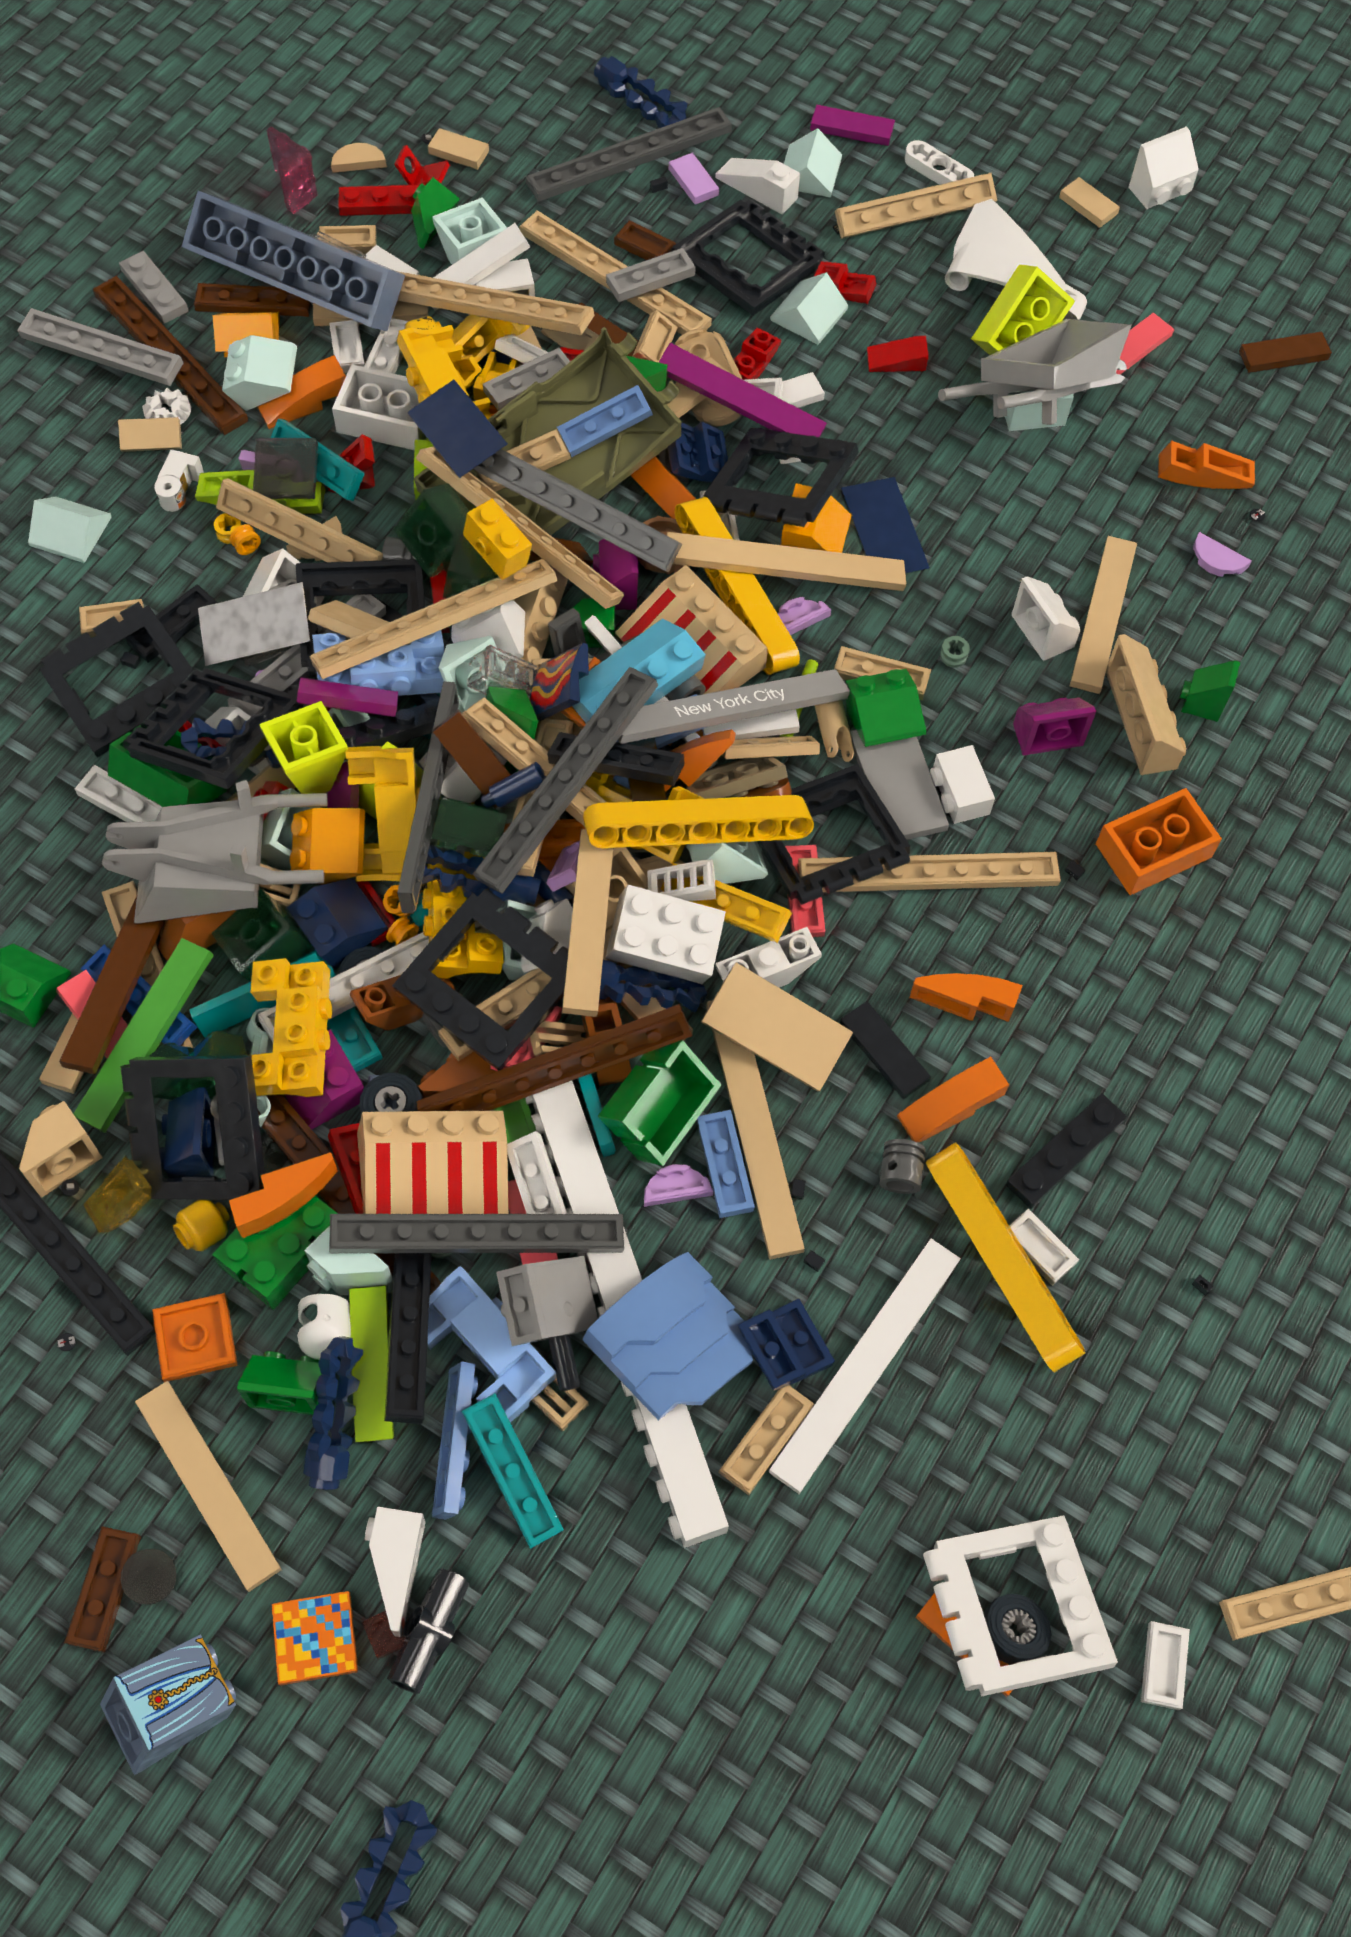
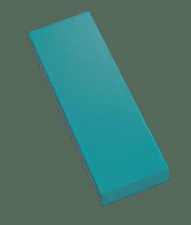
M588 1074L578 1078L604 1158L615 1154L616 1150L609 1128L598 1117L602 1111V1106L592 1075Z

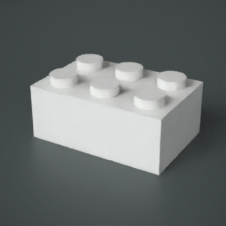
M351 364L332 408L337 433L360 437L363 434L371 438L372 441L414 450L415 440H426L427 438L407 413L417 406L419 401L414 386L411 387L406 376Z
M627 885L619 896L605 958L703 984L713 973L726 911Z

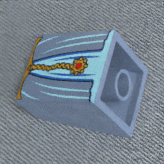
M201 1634L113 1677L100 1703L134 1775L142 1772L227 1719L236 1706L235 1690L228 1679L223 1680L217 1668L218 1658L216 1652L210 1644H205Z

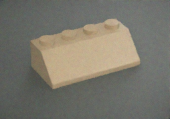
M1125 634L1118 635L1107 665L1106 674L1140 774L1145 775L1176 770L1186 754V745L1184 739L1178 735L1176 716L1169 709L1166 688L1160 684L1157 662L1151 658L1148 647Z

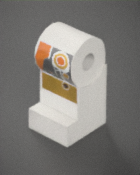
M170 450L154 487L160 506L164 510L174 512L180 510L185 505V494L192 480L198 482L200 473H204L199 456Z

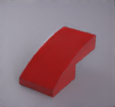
M820 262L814 276L827 272L845 300L869 303L877 284L875 275L849 273L848 265L844 263Z

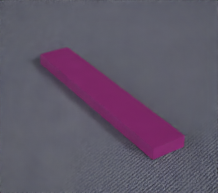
M669 343L658 362L668 364L667 377L770 430L821 437L827 423L672 343Z

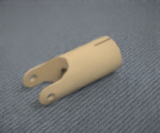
M839 700L814 705L827 756L830 758L835 757L839 748L843 760L850 762L854 756V749L843 701Z

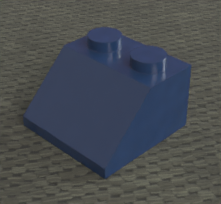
M353 878L313 887L287 907L319 956L335 969L340 966L349 953L355 949L367 946L389 929Z
M196 1088L169 1101L168 1114H163L162 1133L166 1135L165 1147H160L162 1168H164L169 1178L213 1176L216 1133L214 1117L210 1110L211 1099L205 1088Z

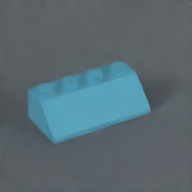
M662 618L591 669L589 675L579 679L580 702L572 707L587 724L629 667L656 679L658 687L643 706L654 704L700 671L706 654L686 630Z

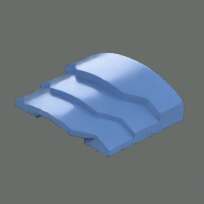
M689 1252L664 1264L633 1287L587 1329L582 1339L658 1421L678 1404L703 1405L753 1361L752 1352L738 1329V1324L744 1322V1320L734 1311L735 1306L711 1283L713 1277Z

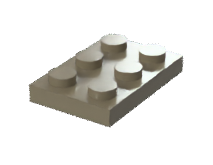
M774 757L742 758L707 769L690 787L680 779L676 782L677 786H681L705 799L728 796L733 798L748 794V790L759 786L760 788L773 787L779 783L778 780L787 778L788 775L786 766Z

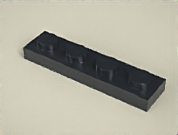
M563 732L558 733L547 753L550 764L556 765L577 735ZM616 742L594 772L674 786L685 764L684 754Z
M1101 1093L1007 1180L1006 1186L1032 1209L1123 1124L1127 1116Z

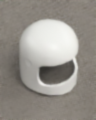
M332 1294L308 1295L300 1300L298 1304V1319L303 1327L300 1328L297 1334L299 1347L308 1357L320 1360L321 1352L328 1347L333 1338L339 1336L351 1337L350 1304L346 1299ZM311 1304L317 1306V1316L313 1321L306 1318L302 1312L303 1309Z

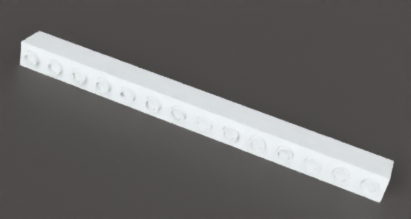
M569 1081L525 1097L526 1104L533 1103L536 1114L531 1115V1118L535 1124L536 1132L544 1135L547 1144L545 1148L550 1163L554 1165L557 1173L555 1179L561 1197H565L568 1206L566 1209L567 1214H619L573 1082ZM624 1227L623 1253H577L578 1257L584 1256L585 1261H587L590 1270L588 1276L592 1294H598L602 1305L597 1308L598 1317L603 1315L621 1297L642 1281ZM621 1382L625 1396H633L637 1408L631 1410L637 1431L644 1430L649 1443L643 1446L650 1467L656 1466L661 1480L655 1481L661 1502H669L673 1516L668 1517V1522L674 1539L681 1538L683 1546L686 1548L727 1533L729 1525L687 1406L678 1404L658 1421Z

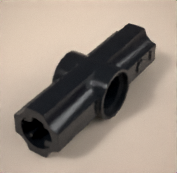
M444 1568L437 1570L422 1604L413 1610L403 1629L405 1640L387 1677L391 1684L413 1694H420L436 1657L445 1651L453 1637L455 1625L452 1622L469 1586L466 1578Z

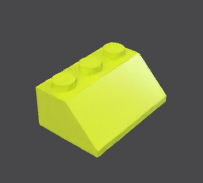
M1019 264L971 340L989 355H992L1063 321L1075 300L1037 266Z

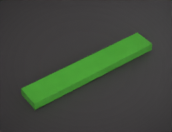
M181 938L73 1113L76 1119L106 1133L125 1102L124 1098L130 1093L123 1091L120 1066L130 1064L129 1060L136 1057L153 1056L214 956L209 950Z

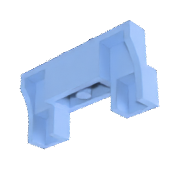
M439 630L409 643V645L396 648L323 680L316 671L317 680L397 691L398 696L441 693L444 681L439 670L444 654L442 632ZM339 633L312 635L314 653L346 641L345 636Z
M459 1266L430 1295L427 1346L431 1350L449 1333L454 1331L496 1379L492 1385L476 1398L477 1402L496 1393L511 1423L529 1407V1402L557 1378L556 1372L530 1343L516 1346L511 1345L507 1321L501 1314L503 1303L497 1297L491 1300L468 1273Z

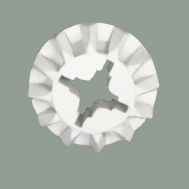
M166 388L162 393L155 390L154 396L146 397V404L142 406L145 419L178 417L180 425L188 419L191 412V405L187 395H182L179 389L171 392ZM162 404L171 406L172 412L170 413L169 410H166L164 407L162 408Z

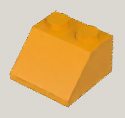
M279 312L220 313L212 315L215 351L224 352V357H228L230 344L250 335L279 340Z
M796 483L792 497L805 499L813 487ZM830 496L814 522H807L804 527L784 524L781 545L842 553L852 515L836 499Z
M311 808L293 814L291 824L292 852L289 858L291 870H324V883H317L321 885L363 875L365 809Z

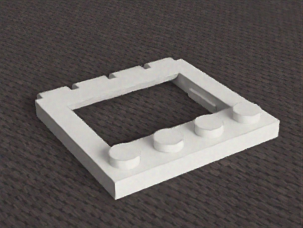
M1065 1516L936 1541L934 1549L923 1554L931 1581H945L933 1587L942 1617L957 1618L945 1624L954 1655L968 1654L969 1656L957 1662L966 1691L979 1689L981 1696L1110 1669L1114 1668L1118 1663ZM1036 1546L1038 1553L1042 1557L1046 1576L1055 1594L1059 1613L1064 1626L1067 1628L1073 1651L1001 1667L966 1560L977 1557L981 1560L1015 1553L1017 1549Z

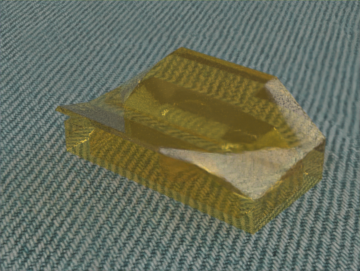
M125 1155L104 1178L103 1184L83 1205L99 1233L110 1232L131 1220L151 1199V1186L133 1160H129Z

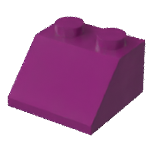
M605 539L600 540L599 554H593V569L623 592L624 596L620 603L615 605V610H636L638 557Z
M1079 697L1072 699L1059 698L1053 702L1040 704L1027 703L1018 707L1013 726L1022 755L1083 746L1096 714L1095 707Z
M331 1029L328 1030L330 1048L325 1053L323 1095L303 1097L284 1094L289 1104L311 1130L359 1105L364 1089L361 1080Z

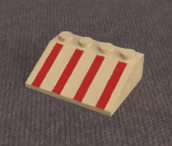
M687 565L664 580L615 632V637L623 643L643 633L662 618L686 630L706 654L702 669L695 674L705 685L706 690L704 694L739 688L766 668L767 647Z
M503 1111L362 1112L357 1138L364 1214H508L507 1136Z

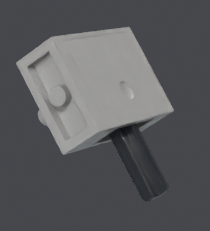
M584 1256L529 1263L496 1272L503 1302L501 1314L507 1321L511 1345L516 1346L548 1339L559 1389L561 1391H568L578 1388L580 1382L569 1335L587 1331L598 1319Z

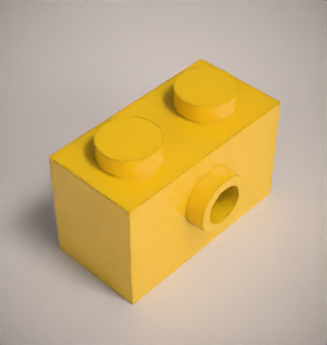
M493 498L467 512L463 535L501 580L527 566L532 544Z

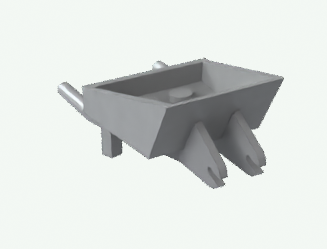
M1065 319L986 358H981V381L987 382L940 389L938 397L941 401L993 394V416L997 418L1007 416V408L1042 402V424L1052 425L1057 422V398L1090 388L1118 384L1124 380L1125 377L1117 374L1116 371L1127 370L1126 364L1120 359L1132 324ZM1034 390L1032 392L1007 396L1011 392Z
M244 780L235 783L238 800L162 807L155 821L116 822L108 825L106 832L107 840L127 849L106 851L103 855L102 865L109 871L139 880L134 923L257 908L259 885L324 883V870L272 871L260 866L264 813L285 807H327V793L268 794L251 798L248 781Z

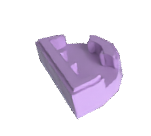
M1201 532L1198 533L1193 550L1199 559V566L1207 572L1223 577L1224 574H1242L1249 568L1251 564L1250 559Z
M799 597L783 604L779 608L778 615L789 634L792 635L829 617L831 609L822 601L817 603L812 600H804V597Z
M672 1164L659 1169L657 1174L650 1179L644 1190V1207L713 1196L714 1191L706 1176H702L688 1165Z

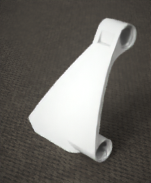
M989 199L975 204L954 247L953 261L945 275V282L948 287L956 291L966 290L972 278L1005 286L1019 264L1037 266L1075 300L1063 320H1080L1086 308V297L1065 284L1039 248L996 202Z

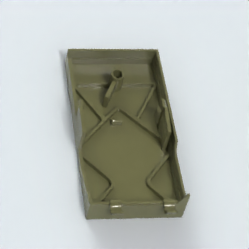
M603 327L599 337L591 346L548 380L542 383L534 382L488 420L508 443L502 448L508 451L557 429L558 426L638 385L652 411V416L573 457L570 454L571 459L544 470L592 497L600 499L681 437V420L667 405L677 397L680 390L671 380L665 389L657 392L626 357L636 347V339L628 332L623 341L616 344L612 343L607 329ZM426 468L414 478L417 491L446 526L483 562L485 572L491 579H495L498 575L463 535L467 512L473 510L476 506L430 469ZM473 469L469 471L478 479H480L476 471H474ZM507 487L496 492L549 535L554 534L570 522Z

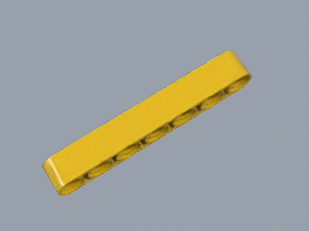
M707 497L680 503L675 506V519L683 534L733 540ZM703 568L723 603L767 647L766 668L763 671L771 675L798 666L800 661L799 650L755 575L752 573Z
M797 795L596 803L587 807L583 813V821L589 841L596 848L794 840L808 836L814 828L813 819L804 799Z
M955 1142L928 1159L926 1165L1048 1367L1053 1372H1056L1084 1355L1086 1352L1082 1343L961 1147Z

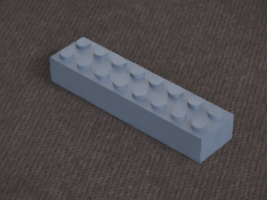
M199 190L182 243V247L364 325L383 331H388L405 275Z

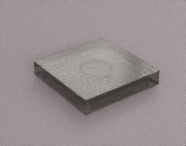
M256 438L253 491L270 499H315L317 439Z

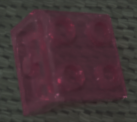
M271 126L267 129L274 169L280 175L286 209L295 214L318 196L315 184L316 178L311 162L312 156L307 148L298 145L285 133L279 132Z

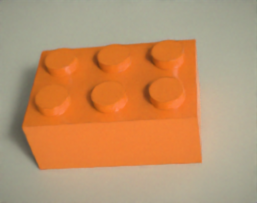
M1184 788L1103 825L1095 845L1128 894L1132 895L1212 858L1222 838L1187 788Z

